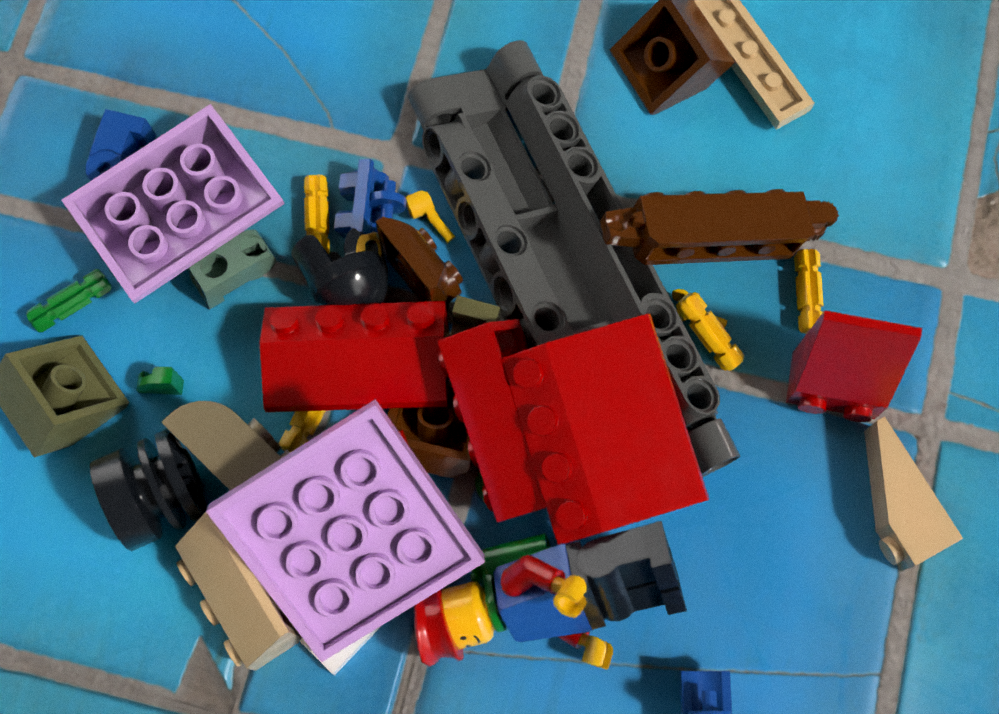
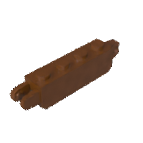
M773 189L764 193H746L743 190H733L725 194H706L703 191H693L685 195H665L661 192H652L640 196L633 207L605 212L600 222L605 244L632 247L634 258L644 265L790 259L806 241L811 239L814 241L821 238L825 234L827 227H831L838 220L839 211L829 201H806L804 191L785 192L783 189Z

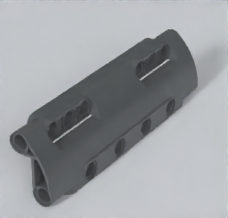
M517 40L503 46L494 55L487 69L431 78L416 84L409 91L408 99L424 130L422 136L423 150L497 306L500 307V313L504 321L519 319L528 347L532 348L640 315L651 314L702 477L740 458L741 456L722 419L716 418L718 414L717 408L720 404L718 389L654 266L644 265L634 258L632 247L605 244L600 220L605 212L623 209L563 91L554 80L543 76L527 42ZM508 110H509V112H510V114H511V116H512V118H513V120H514V122H515V124H516V126H517V128H518V130H519V132H520V134H521V136H522V138H523V140H524V142H525L527 148L529 149V151H530V153H531V155H532V157H533V159H534V161H535V163H536V165H537V167H538V169H539V171H540V173H541V175H542V177H543V179H544V181H545V183H546V185H547V187H548V189H549V191H550V193H551V195H552V197H553V199H554V201H555V204H552V202H551V200H550V198H549V196H548V194H547V192H546V190H545V188H544V186H543V184H542V182H541V180H540V178H539V176H538V174H537V172H536V170H535V168H534V166H533V164H532V162H531V160H530V158H529V156H528V154H527V152H526V150H525V148H524V146H523V144H522V142H521V140H520V138H519V136H518V134H517V132H516V130H515V128H514V126H513V124H512V122H511V120H510V118H509V116H508V114H507V111H508Z

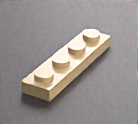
M694 0L735 61L731 68L776 130L811 111L814 101L740 0Z

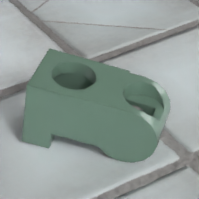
M251 229L240 233L189 267L187 271L190 280L210 310L225 301L224 295L248 281L256 280L268 273L275 265L276 258L258 231Z

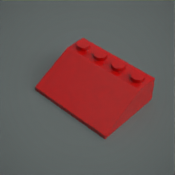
M647 313L550 341L501 358L558 545L709 500L651 314Z

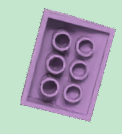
M211 104L61 200L134 304L285 204L281 196Z

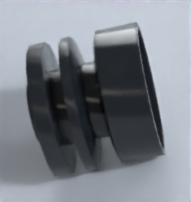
M168 429L155 434L157 449L147 438L137 442L139 464H136L129 453L123 448L95 459L90 463V475L100 506L118 540L130 551H134L162 537L160 515L163 514L173 528L181 530L187 524L185 512L191 520L197 522L207 510L203 494L204 487L196 465L188 451L181 446L178 439Z

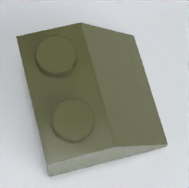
M83 336L6 353L0 362V407L34 458L74 445L129 405V401Z

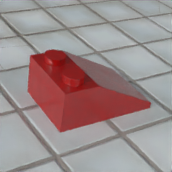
M824 310L792 353L786 403L796 404L799 410L806 413L823 414L826 410L844 413L843 417L854 422H869L871 419L877 418L888 408L921 339L922 328Z

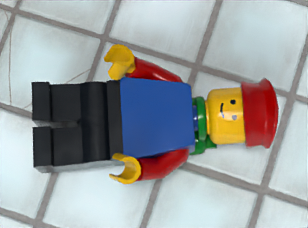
M662 521L593 539L583 547L580 541L551 547L548 536L544 533L485 548L482 550L485 556V563L471 571L472 582L442 588L414 606V621L420 660L428 667L438 663L440 658L447 657L457 661L463 660L464 648L485 644L493 638L494 629L497 632L506 631L507 627L513 639L518 642L558 637L576 649L584 646L585 649L581 662L607 670L613 655V646L606 641L589 635L593 629L606 627L605 619L611 622L622 621L635 611L665 605L668 615L685 612L687 609Z

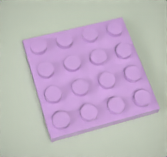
M376 399L210 503L206 510L209 517L321 662L485 563L484 553Z

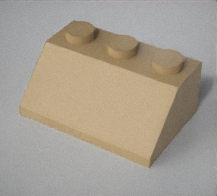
M205 512L175 545L182 558L176 564L186 582L190 586L197 583L205 599L200 602V606L213 626L220 623L229 639L223 642L232 661L237 667L244 664L247 669L256 671L299 643L302 637Z

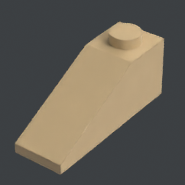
M885 416L877 420L864 431L875 529L881 539L879 540V547L885 558L891 564H897L900 571H904L957 543L963 537Z

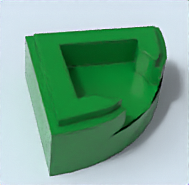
M154 367L152 374L144 370L139 373L136 390L138 393L182 395L184 380L172 367Z

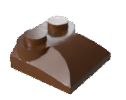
M387 217L378 219L376 227L384 257L420 302L445 301L447 311L448 303L461 294L459 284L463 282V278L457 268L449 260L445 263L435 252L437 250L435 242L424 228L417 230L409 224Z
M449 380L447 406L390 408L387 416L398 431L403 430L410 449L427 473L454 478L468 472L471 468L472 460L468 452V442L470 439L464 422H461L455 413L453 406L455 393Z

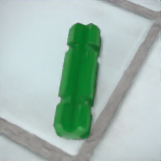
M95 269L83 276L85 281L79 284L78 281H75L47 298L46 301L48 303L44 306L39 303L26 312L30 324L38 332H44L56 324L55 319L60 318L62 321L92 302L91 297L96 296L100 298L108 293L112 287L105 274L101 270Z

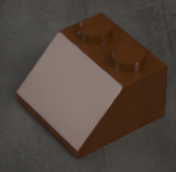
M658 0L609 49L651 115H656L706 90L735 63L694 0Z

